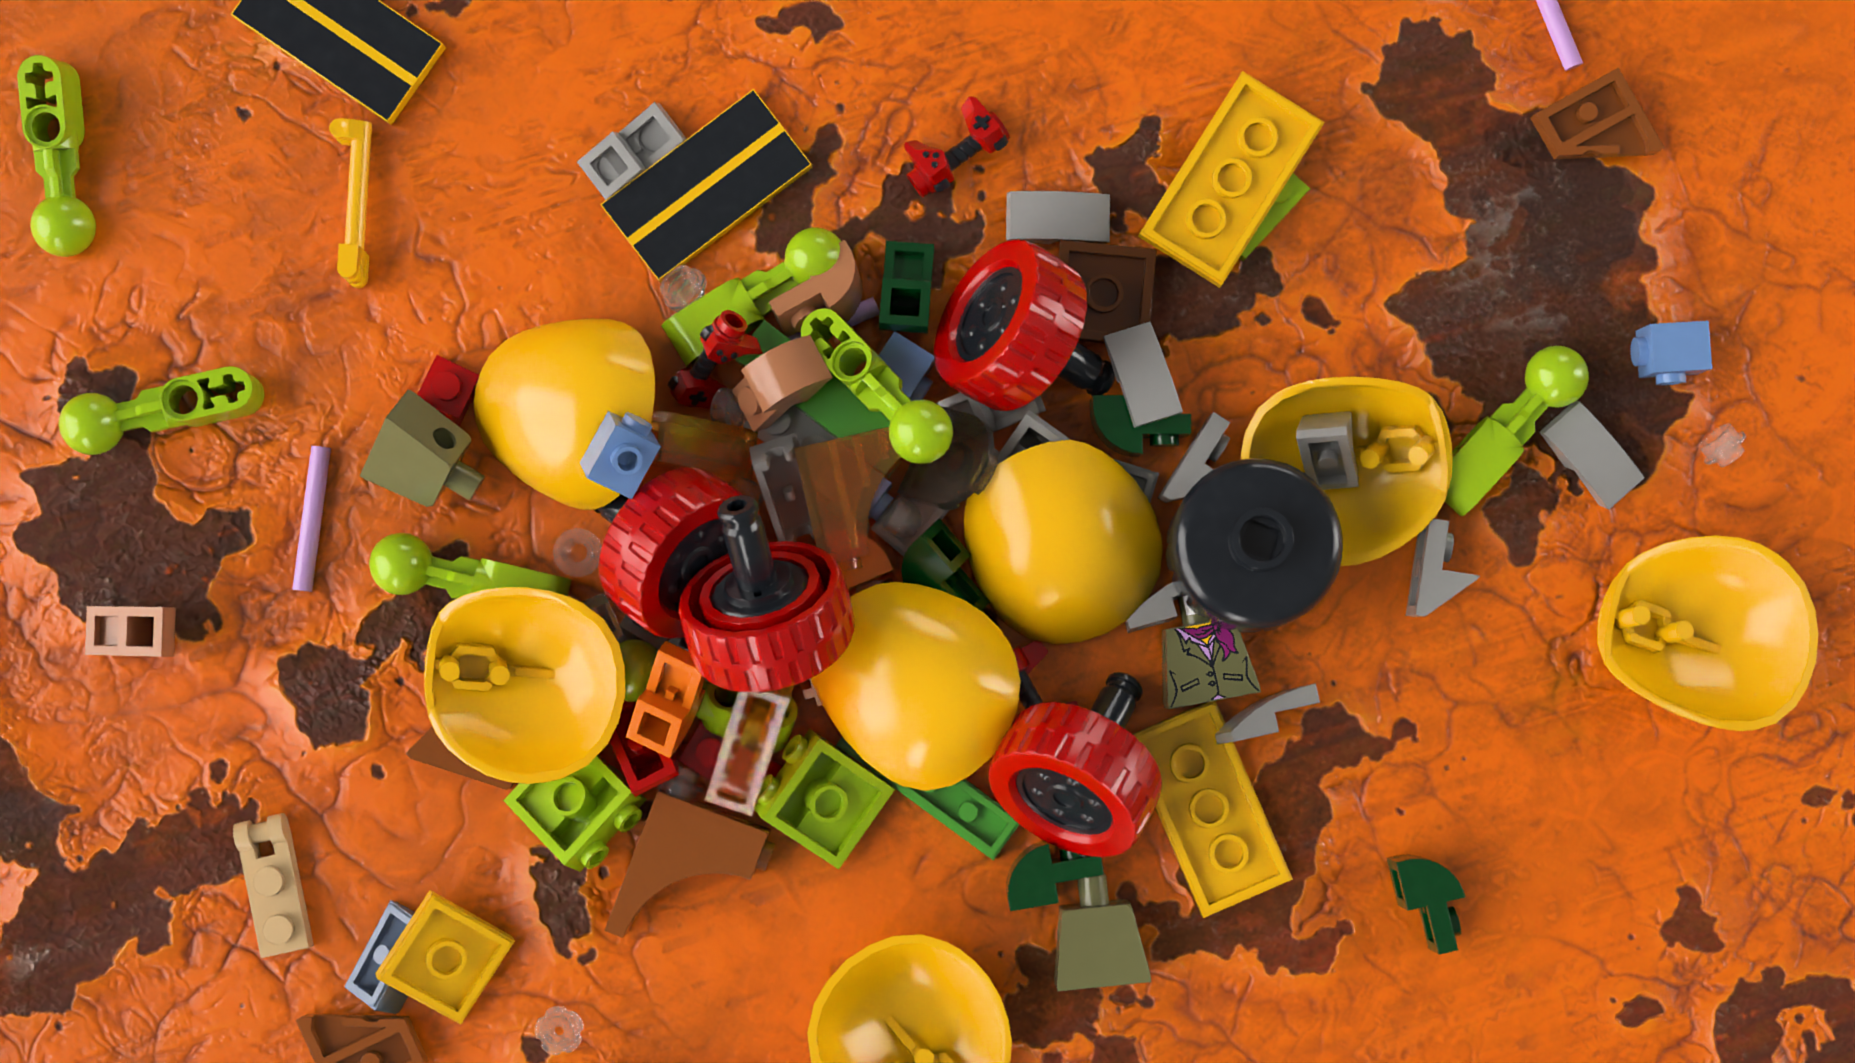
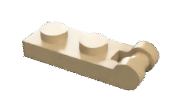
M285 813L271 815L267 817L266 822L253 824L250 820L235 823L233 825V838L236 848L240 853L260 957L265 958L314 946L287 816ZM271 841L275 854L261 857L258 843Z

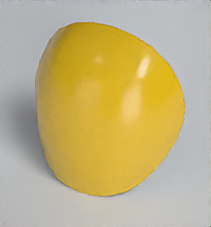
M590 318L549 323L522 331L506 339L488 357L475 387V422L483 443L493 456L511 473L549 498L581 510H596L606 506L619 497L620 494L587 479L580 461L608 411L622 418L626 412H629L651 424L655 401V374L651 352L642 335L635 328L624 322L611 319Z
M1329 377L1310 380L1289 386L1274 394L1258 407L1245 430L1241 459L1263 458L1276 460L1291 465L1305 473L1296 440V430L1302 416L1345 411L1352 413V440L1358 467L1359 487L1324 490L1334 505L1341 524L1343 553L1340 566L1362 564L1381 558L1400 548L1425 529L1438 514L1446 500L1452 478L1453 462L1450 432L1442 409L1430 394L1419 387L1400 381L1370 377Z
M1074 440L1052 441L1018 452L987 471L972 487L967 498L964 513V536L966 549L971 553L968 560L976 583L982 593L989 599V605L996 615L1007 626L1029 639L1052 644L1082 642L1106 634L1125 622L1148 599L1160 576L1163 552L1162 538L1156 515L1148 498L1135 479L1118 462L1103 451L1087 443Z
M1714 535L1691 537L1664 543L1642 552L1629 561L1613 579L1603 599L1597 625V645L1605 666L1614 677L1652 703L1675 715L1700 724L1726 730L1753 731L1776 724L1797 706L1809 685L1816 664L1818 626L1816 610L1806 584L1785 559L1759 543L1738 537Z
M890 582L876 584L854 594L850 598L855 627L848 648L835 663L811 678L817 696L845 741L864 761L883 776L901 786L929 791L953 786L969 777L994 755L1006 732L1011 727L1018 709L1021 680L1016 656L1009 641L1000 628L984 612L967 601L939 589L914 583Z
M503 587L463 595L449 602L439 612L431 629L424 673V692L428 717L435 733L447 749L465 764L486 776L506 782L522 784L544 783L565 778L590 764L609 743L619 723L626 695L625 665L619 642L601 616L584 603L563 594L528 587Z
M923 934L891 936L868 945L845 960L828 979L813 1005L807 1032L811 1063H1010L1012 1038L1009 1020L1002 999L989 976L977 962L961 949L946 941Z

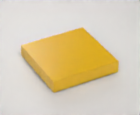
M429 890L375 975L383 983L461 1025L515 940L513 936Z

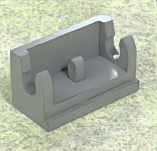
M796 433L749 447L752 465L778 541L797 542L796 539L805 534H811L813 540H818L823 534L821 524L825 523Z

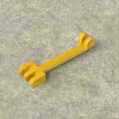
M338 118L330 123L329 130L340 144L351 146L345 244H339L337 270L352 287L362 288L368 282L369 255L364 251L372 123L362 120Z

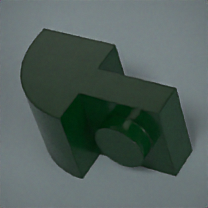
M886 241L879 330L928 334L934 244Z
M1093 395L1089 400L1091 423L1097 436L1108 448L1121 455L1129 457H1139L1142 455L1143 438H1150V446L1172 447L1179 446V438H1186L1191 434V414H1178L1134 428L1124 395Z
M940 518L937 519L907 549L901 569L903 583L920 584L942 590L967 601L981 611L990 603L989 599L960 567L970 557L971 553Z
M1040 841L1029 846L1014 860L1007 876L1006 894L1010 912L1059 903L1056 883L1104 875L1101 857L1085 856L1059 849L1060 857L1051 859L1048 842Z
M1397 855L1387 858L1398 906L1408 911L1419 908L1428 949L1439 955L1457 951L1458 947L1455 936L1461 935V926L1455 908L1453 906L1448 907L1447 901L1465 897L1464 890L1458 879L1444 866L1421 856Z

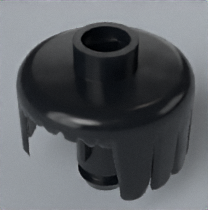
M1241 459L1219 466L1207 473L1186 494L1167 531L1168 547L1166 550V562L1168 569L1174 572L1172 581L1177 593L1181 596L1188 595L1186 601L1188 607L1199 616L1209 617L1211 624L1227 630L1238 628V631L1241 633L1274 630L1307 614L1329 592L1339 572L1342 560L1343 536L1341 524L1328 495L1304 472L1286 463L1270 459Z

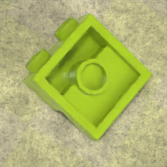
M809 729L804 737L798 734L786 745L782 755L786 763L776 777L767 775L759 783L754 793V799L758 802L753 809L764 821L837 869H840L895 789L879 776L856 762L847 753Z
M598 754L588 766L565 778L544 783H519L503 801L564 866L581 872L585 867L592 869L598 866L606 858L609 852L606 844L618 830L622 833L627 832L639 822L642 817V811L639 808L647 799L642 794L635 797L631 793L625 776Z

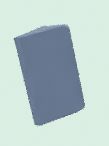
M392 900L387 905L344 987L375 1011L396 1014L401 1010L408 996L378 980L375 973L415 912Z

